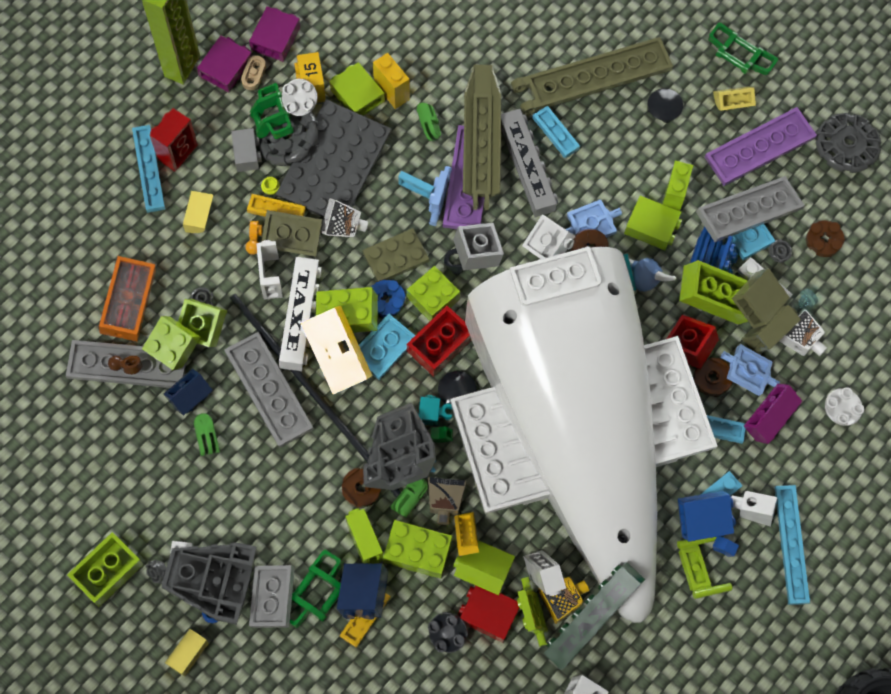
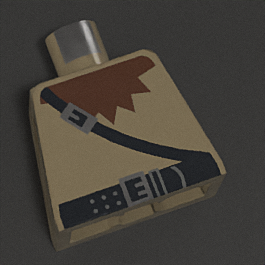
M428 477L430 513L438 514L437 524L449 525L450 515H458L466 481Z

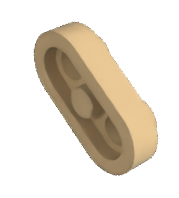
M252 56L246 64L241 80L243 87L247 90H255L261 83L266 69L265 60L261 56Z

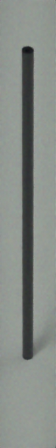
M237 294L231 295L230 299L280 358L281 347ZM290 370L368 463V451L303 373ZM399 488L390 490L396 498L401 493Z

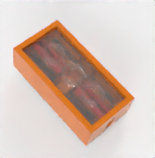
M117 256L99 324L100 334L138 342L156 273L155 264Z

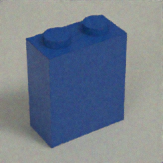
M718 491L678 499L682 537L688 542L734 534L733 527H735L736 523L732 515L733 499L730 494Z

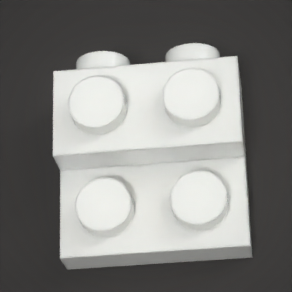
M542 214L522 246L538 258L544 259L563 254L567 249H571L574 244L573 239L575 235Z

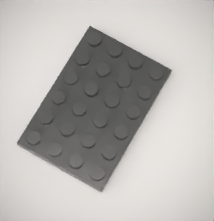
M325 100L316 117L318 137L314 147L310 148L309 154L295 164H291L276 193L277 197L290 203L306 206V210L323 218L325 217L330 198L353 208L392 132L391 128L328 100Z

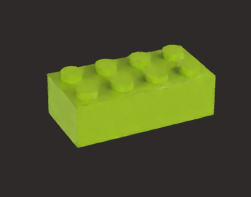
M699 260L684 265L680 302L738 325L748 322L732 300L733 296L743 287L747 280Z

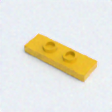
M252 194L247 207V213L266 217L267 210L304 216L306 206Z
M474 512L454 516L459 556L478 553L479 547Z
M386 593L383 608L391 598V596H389ZM362 617L350 619L339 636L357 648L377 617H374L372 620Z

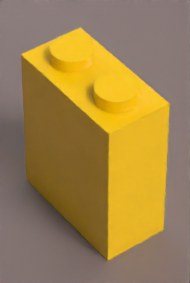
M389 53L373 62L374 81L382 89L389 103L394 109H397L410 100V79Z

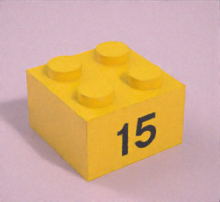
M319 53L297 55V62L294 63L296 79H305L311 82L317 92V103L325 102V88Z

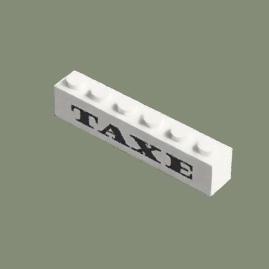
M296 257L279 358V368L302 371L303 365H307L308 354L305 353L306 347H310V343L301 323L311 319V312L315 313L316 301H313L319 290V284H316L317 278L321 277L322 267H318L319 260Z

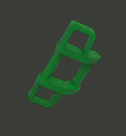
M721 22L715 26L708 37V40L719 49L715 56L727 60L741 69V72L747 74L750 70L763 75L770 74L778 62V57L761 47L757 48L739 37L738 33L732 31ZM718 30L730 36L724 45L714 37ZM734 42L754 54L746 64L727 53ZM761 56L772 62L767 69L755 63Z
M274 83L258 90L259 99L256 100L250 109L251 118L254 119L257 128V137L264 138L271 132L274 139H279L293 133L291 117L282 103V92H280L278 84ZM277 105L278 113L261 120V115L265 109ZM287 122L286 127L277 131L273 130L274 127Z
M323 550L314 563L308 568L309 572L300 585L292 593L291 605L294 602L305 609L297 620L292 621L290 619L289 624L295 628H298L310 613L324 622L327 618L326 614L339 597L341 583L335 577L343 562L329 551ZM326 557L336 561L330 574L318 568ZM315 576L335 588L320 610L300 598Z

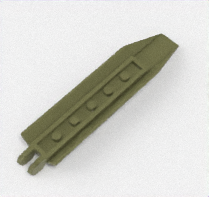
M474 65L464 95L463 193L473 197V210L478 208V197H485L484 208L489 210V197L500 194L501 91L492 65Z

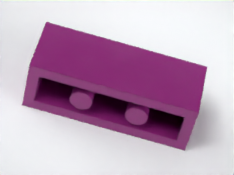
M777 384L745 423L744 427L756 442L769 444L775 438L778 431L786 424L790 416L798 409L802 400L790 385Z

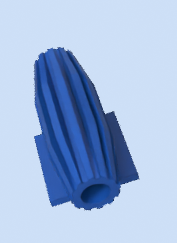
M704 226L697 239L690 263L699 260L733 274L732 266L738 259L733 236L728 237L725 245H723V240L714 242Z

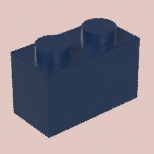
M192 369L163 395L175 410L184 416L190 413L200 401L205 400L213 390L202 375Z

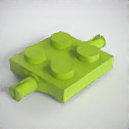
M529 577L521 579L524 590L518 591L519 598H517L518 606L523 610L524 614L523 624L525 629H528V632L535 633L539 647L545 646L547 642L544 633L548 632L538 593L534 592L531 588Z

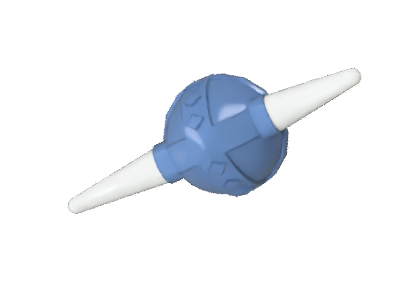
M645 258L640 261L629 259L631 269L633 270L635 286L639 291H649L656 287L660 281L676 280L675 276L664 274L661 267L653 259Z

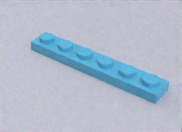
M796 485L776 486L774 489L775 497H777L776 506L788 605L809 604L810 598Z

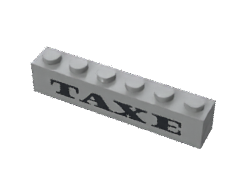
M521 109L501 114V131L535 218L542 216V214L555 212L558 198L556 193L553 194L551 190V179L546 177L545 164L539 159L540 152L538 146H534L533 133L527 128V117L525 114L522 115Z

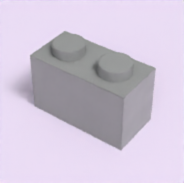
M254 129L231 131L237 172L258 170V163L262 162L261 153L256 148L260 143L259 138L254 134Z

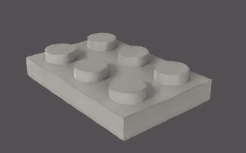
M255 566L249 620L250 627L289 628L294 566Z

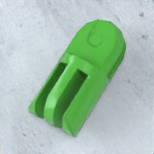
M419 103L417 105V113L421 127L427 139L436 141V139L440 138L441 131L435 109L427 103Z
M206 413L197 415L194 420V428L200 455L205 456L202 439H204L207 454H213L210 437H212L215 453H220L211 416Z
M421 479L408 484L392 503L391 509L406 518L427 492V482Z

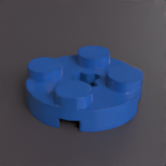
M382 280L372 285L371 287L378 295V315L385 318L388 314L393 317L399 314L405 304V293L398 282ZM384 295L391 297L388 303L385 300H381Z

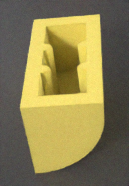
M747 86L713 91L716 106L720 111L756 106L754 87Z
M191 191L183 221L185 232L202 233L205 231L213 194Z
M189 629L165 664L185 677L209 642L198 633Z

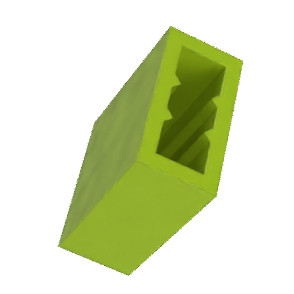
M359 62L355 65H350L344 72L333 76L329 81L330 90L346 109L362 116L385 102L384 92Z
M675 160L662 202L663 205L680 211L685 199L693 165Z
M639 196L624 234L666 250L668 245L672 246L676 236L673 234L674 229L678 230L682 219H679L681 212Z
M357 508L350 511L345 516L346 523L362 563L378 564L383 562V552L365 509L360 510Z
M478 540V553L457 556L453 565L456 568L454 576L499 595L515 556Z

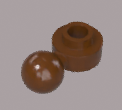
M115 355L109 358L108 366L113 371L123 368L124 373L134 375L142 369V362L138 356H129L123 360L120 356Z

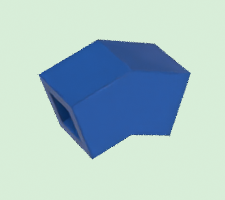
M717 536L713 544L714 551L720 552L727 557H734L739 547L736 543L721 536Z

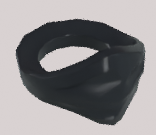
M456 248L445 254L444 265L451 273L459 275L463 272L462 265H452L449 263L450 256L458 254Z

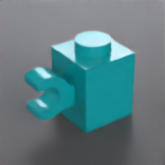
M426 395L420 398L419 416L424 425L438 426V417L446 420L452 419V414L445 412L447 409L452 410L450 403L440 408V398H436L433 395Z

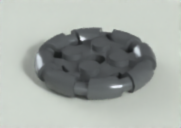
M276 110L271 115L278 113L279 110ZM312 112L303 116L289 113L294 130L290 139H286L287 135L274 139L271 132L266 137L259 138V150L266 161H271V164L276 166H289V163L295 164L309 154L308 151L311 147H314L318 137V129L316 128L318 122ZM287 122L275 127L274 131L286 127Z
M848 113L835 114L829 117L828 121L825 120L817 131V151L820 157L827 161L826 164L837 171L843 172L845 170L849 171V173L864 171L868 169L869 165H873L880 155V134L876 127L873 128L869 120L860 115H848ZM847 122H852L853 126H847ZM844 139H851L853 145L846 144ZM833 151L836 155L832 156L830 152Z

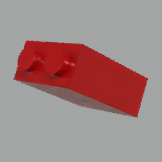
M476 585L475 587L471 586L466 596L469 600L466 605L462 604L458 615L461 616L460 618L466 626L503 643L519 610L518 602L501 593L497 595Z

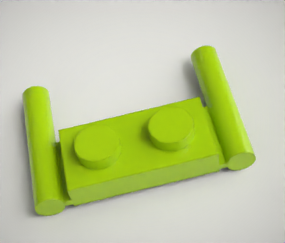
M716 537L690 542L687 540L677 541V547L680 549L678 553L690 591H693L694 599L732 591L731 583L711 586L699 544L713 542Z

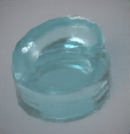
M805 288L800 292V308L813 307L818 303L817 296L810 289Z

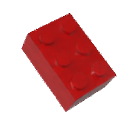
M174 108L164 114L162 121L158 126L152 128L149 135L158 161L175 172L198 146L191 119Z
M446 306L406 346L407 352L435 377L472 339L465 321L451 308Z

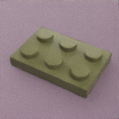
M267 210L262 241H276L277 250L317 257L323 220Z
M413 228L362 250L377 282L390 280L429 262V257Z

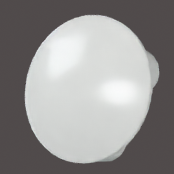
M294 79L285 84L282 92V103L285 110L296 116L310 113L317 103V92L313 84L305 79Z
M847 387L832 391L825 400V411L828 417L838 425H852L860 419L864 412V406L860 398Z

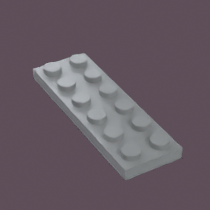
M786 176L699 207L696 213L714 242L802 210L805 205Z
M259 332L224 349L279 448L314 430Z
M72 340L66 378L171 388L185 375L186 363L182 370H172L142 350L143 346ZM115 355L120 356L123 360L129 356H138L142 362V369L134 375L124 373L123 368L113 371L108 366V360Z

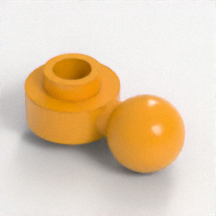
M250 221V240L246 243L245 249L251 255L257 254L256 243H259L257 241L258 237L262 236L263 228L262 225H259V221Z

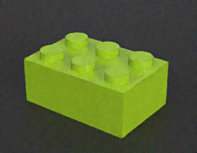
M372 287L316 292V316L341 305L353 333L377 331L378 295Z
M394 520L383 556V563L441 579L450 550L452 536Z
M112 532L67 576L100 607L144 564Z

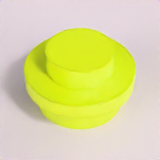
M267 177L261 183L262 191L267 195L276 194L280 187L279 181L274 177Z

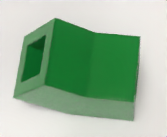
M446 426L431 427L433 442L445 443L453 441V429Z

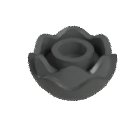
M778 239L771 243L769 255L775 262L783 263L792 256V248L788 242Z
M202 287L192 292L191 299L212 305L214 295L209 289Z
M150 560L145 566L147 568L146 574L152 578L153 583L161 584L167 567L160 560Z

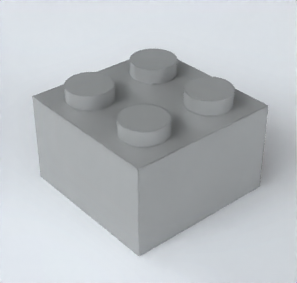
M494 223L459 226L453 240L463 271L499 266L504 253Z

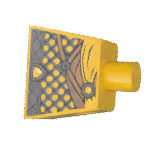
M570 577L564 578L566 589L561 590L560 594L554 596L546 595L538 588V592L555 624H558L583 604L580 595L589 591L588 585L584 580L574 585Z

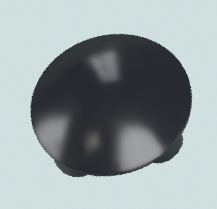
M658 89L649 96L647 110L656 119L664 123H670L682 113L683 100L677 92L671 89Z
M461 371L447 373L442 377L438 385L439 398L445 404H451L450 399L470 394L477 390L473 378Z
M450 612L440 613L428 624L430 640L438 652H456L466 643V625L456 614Z

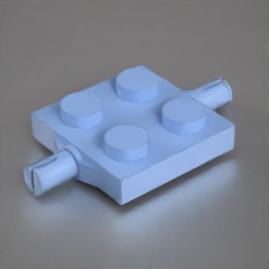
M445 166L444 171L440 172L439 177L436 176L434 193L430 195L429 212H431L429 224L432 226L437 225L452 171V168Z
M598 200L567 212L571 227L566 230L576 235L583 229H595L609 237L617 232L613 224V218L622 215L620 208L609 212L602 200Z
M742 344L737 346L734 356L726 351L722 352L720 358L730 362L727 379L760 396L763 394L766 384L775 387L780 383V381L770 376L773 362Z

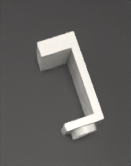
M264 240L261 243H256L264 300L283 298L279 276L265 277L264 261L279 259L276 241Z

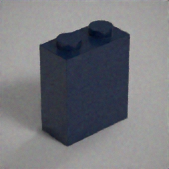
M344 564L337 610L344 618L355 619V617H362L372 620L374 617H382L388 579V570L384 565Z

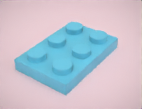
M764 224L733 235L736 251L742 260L770 247L771 243L775 242V239Z
M390 314L377 325V331H372L359 344L372 375L378 380L406 353V344L415 336Z

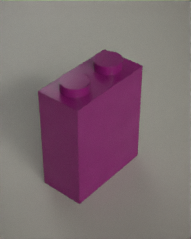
M266 6L249 40L250 49L284 62L301 28L300 18L294 14H287L277 8Z
M220 35L197 67L198 75L229 93L243 74L249 58L252 57V53L247 47H241L236 44L233 39Z

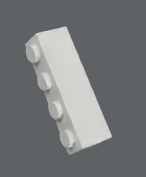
M543 550L523 556L530 579L546 595L554 596L560 594L561 590L566 589L559 564Z

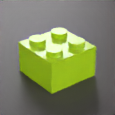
M435 266L406 289L407 299L429 321L446 306L451 308L460 300V291Z
M184 299L178 322L201 337L198 344L207 347H217L227 310L194 299Z
M161 316L142 350L170 369L182 370L201 337L172 317Z

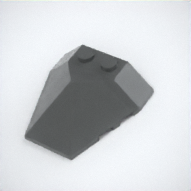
M409 403L377 416L372 435L374 439L372 448L368 449V463L364 464L363 468L364 485L370 488L395 490L428 477L436 460L435 444L414 405Z
M230 543L229 545L214 544L207 547L172 548L161 588L217 621L237 625L248 590L257 547L241 543Z

